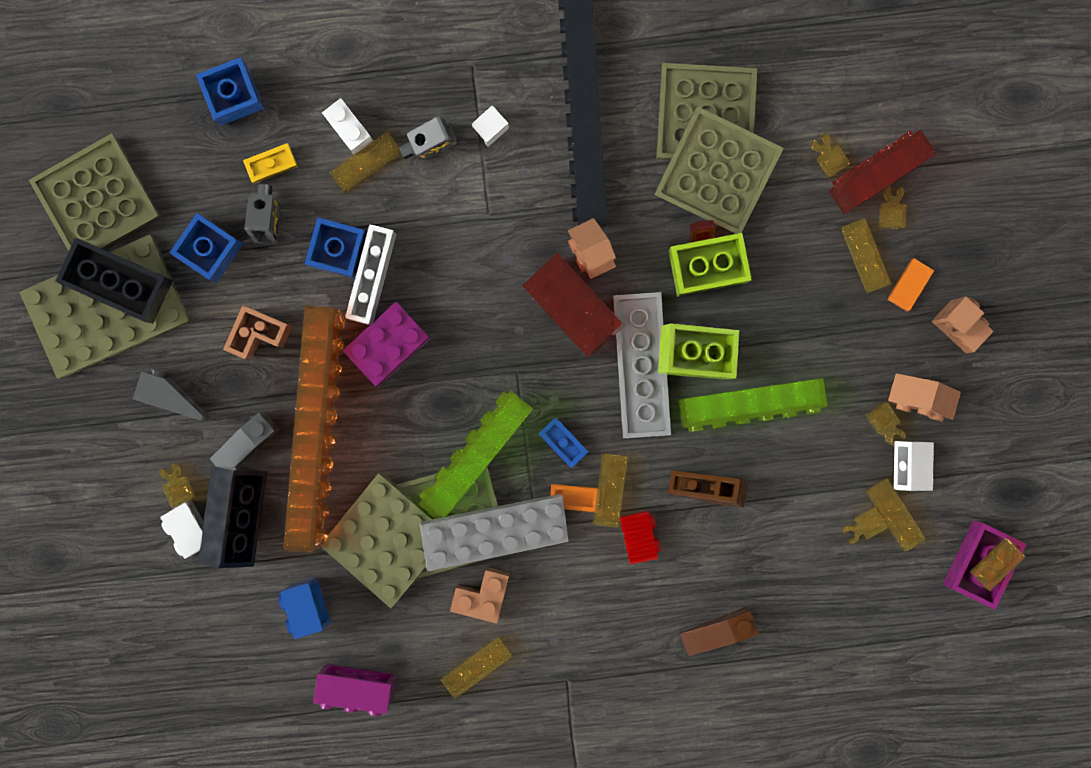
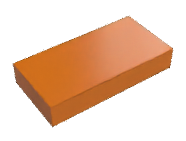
M915 258L911 259L887 300L907 312L910 311L934 270Z
M551 484L550 496L561 494L563 496L564 509L597 512L599 488Z

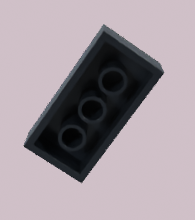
M75 237L55 282L141 321L153 324L173 280Z
M211 467L198 559L199 564L215 568L254 567L267 471L247 467Z

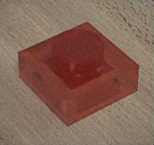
M713 220L698 221L690 224L689 239L691 243L715 238V224Z

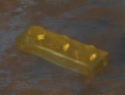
M387 131L330 171V174L345 193L401 154L400 148Z
M863 218L841 227L866 293L890 285V279L866 219Z
M602 454L593 525L618 528L628 461L626 456Z
M887 478L882 479L865 490L903 551L907 552L926 540Z
M497 636L444 675L440 680L452 697L456 699L513 657V654L502 639Z

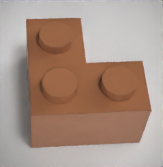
M594 218L568 230L571 237L568 240V244L573 254L577 257L576 263L581 273L586 272L589 278L592 279L616 267L613 260L616 257L610 242Z
M971 297L951 300L931 321L965 353L975 352L993 332L989 327V322L982 317L984 312L979 309L980 304Z
M242 305L223 350L243 359L252 360L261 340L283 348L293 326Z
M896 374L888 401L897 404L896 409L910 412L911 408L917 409L918 414L943 422L944 418L954 419L961 392L940 382Z
M487 567L481 590L458 584L450 612L497 623L510 573Z

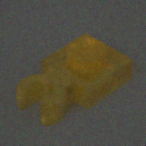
M827 133L821 135L824 145H819L814 139L811 142V147L821 153L816 160L828 178H830L851 163L838 144L833 148L831 147V139Z
M886 187L884 197L887 203L880 204L879 228L904 229L906 225V204H900V199L904 195L903 187L898 188L897 196H892L890 192L891 187Z
M883 402L866 415V418L877 434L880 436L885 434V440L888 444L895 446L893 441L895 434H898L900 438H906L904 431L896 428L900 420L888 403Z
M172 463V474L168 475L163 468L159 469L161 477L168 481V484L162 486L171 508H177L196 497L187 477L182 476L179 478L180 467Z
M874 506L854 517L857 524L844 526L842 532L844 534L847 531H853L855 535L848 542L854 544L859 540L860 535L864 534L866 539H869L887 529L888 526Z

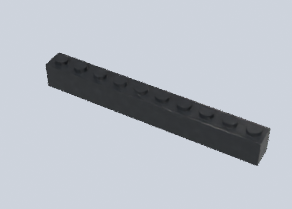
M558 0L559 10H563L564 19H560V34L565 33V42H561L562 57L567 59V66H563V80H568V89L564 90L565 104H570V113H566V127H571L572 137H567L568 151H573V160H569L570 175H574L575 184H571V199L576 198V208H572L573 222H577L580 225L594 218L600 227H604L607 225L592 0Z

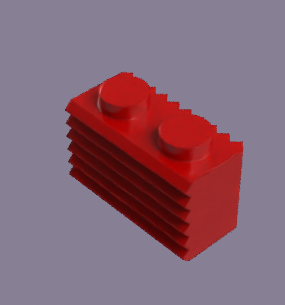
M647 510L620 515L619 518L630 565L659 559L658 553L662 551L659 538L654 539L652 529H656L654 515H649Z

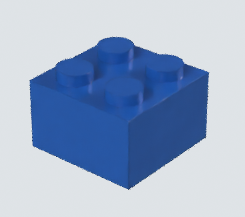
M241 57L196 74L212 118L220 126L265 109L248 65Z
M196 213L170 251V254L207 279L217 283L243 243Z
M317 217L305 264L311 268L355 279L367 232L363 229Z
M317 577L289 585L280 592L279 604L281 609L286 611L288 617L286 620L287 630L289 634H293L294 639L323 631L331 623Z

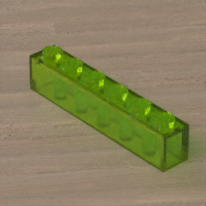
M823 378L678 400L682 428H688L689 432L703 430L702 425L712 424V428L726 427V422L735 421L736 425L750 423V418L759 417V421L773 420V415L783 414V418L797 416V411L806 410L807 414L820 413L822 407H828Z
M511 390L508 394L503 392L495 402L498 405L493 412L488 410L482 417L480 422L483 425L478 431L473 429L465 439L468 443L463 450L458 448L450 457V460L453 461L447 469L445 467L440 469L434 477L437 482L433 487L427 486L419 495L422 499L419 505L436 519L447 517L533 410L530 405Z

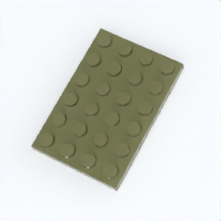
M153 235L145 236L111 251V253L172 279ZM57 276L19 292L57 379L65 378L191 322L174 282H172L153 324L141 321L56 283Z

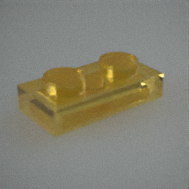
M1004 538L970 572L987 590L991 591L1025 558V555L1009 539Z

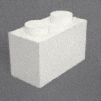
M341 98L322 112L355 156L374 143L371 136Z
M895 441L894 489L933 491L934 442Z
M192 501L185 502L160 517L163 521L162 527L164 531L173 538L175 542L174 548L180 556L183 555L185 559L200 551L204 520Z

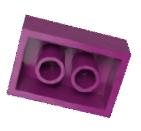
M395 302L350 343L343 352L375 386L379 387L431 338L401 305Z
M973 520L942 585L996 610L1027 544L984 523Z
M325 664L317 674L313 703L320 704L319 707L324 709H333L335 706L344 708L346 712L356 713L358 710L368 711V714L372 716H382V714H387L392 704L396 674Z

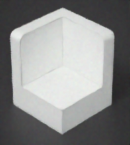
M493 106L472 123V127L484 139V143L488 147L509 129L508 122Z

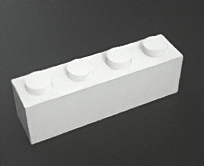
M369 225L345 316L346 319L371 325L374 322L396 238V233L393 230Z

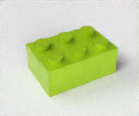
M742 233L672 246L668 250L677 297L745 284L751 281Z
M680 324L661 326L658 374L723 380L736 379L739 330Z

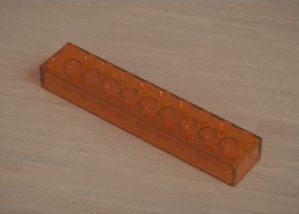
M305 305L284 539L285 551L313 553L322 548L321 544H325V538L327 537V531L323 530L324 520L327 521L329 507L325 506L326 496L329 497L331 491V483L327 482L328 473H331L333 468V459L329 457L330 449H333L335 444V435H332V425H336L337 421L334 401H338L339 387H336V377L339 378L341 374V363H338V354H342L343 340L340 339V331L345 328V316H342V311L336 308Z

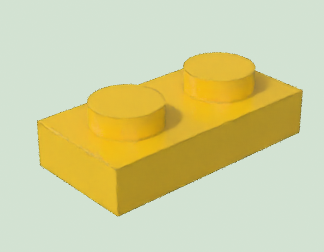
M288 143L243 160L253 184L298 167Z

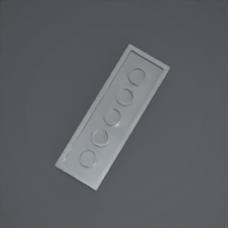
M661 292L613 295L623 438L671 435L667 375L658 374L661 326H663Z
M561 494L419 522L425 563L428 571L568 542L563 496Z

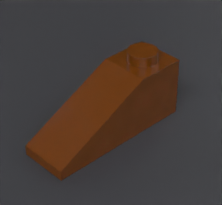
M672 470L668 494L719 505L744 508L748 484L741 479Z
M743 607L680 633L688 655L691 656L740 642L759 634L750 610Z

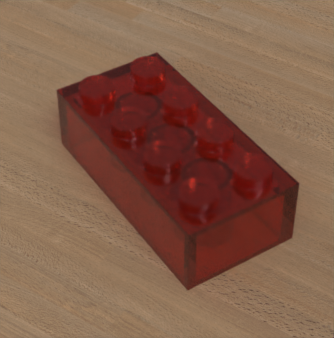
M921 129L914 134L910 130L894 141L892 145L890 143L873 155L872 158L869 157L858 164V166L852 169L853 174L849 170L838 177V179L832 182L834 187L828 192L842 213L845 214L937 153Z
M556 253L522 285L586 357L591 358L625 326L559 253Z

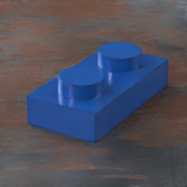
M556 417L538 433L570 468L588 453L584 446Z

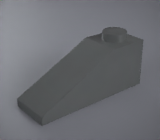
M151 369L150 372H141L133 396L134 400L200 421H208L209 415L172 379L164 377V372Z
M265 412L258 413L243 425L210 460L215 466L238 467L276 435L280 429Z

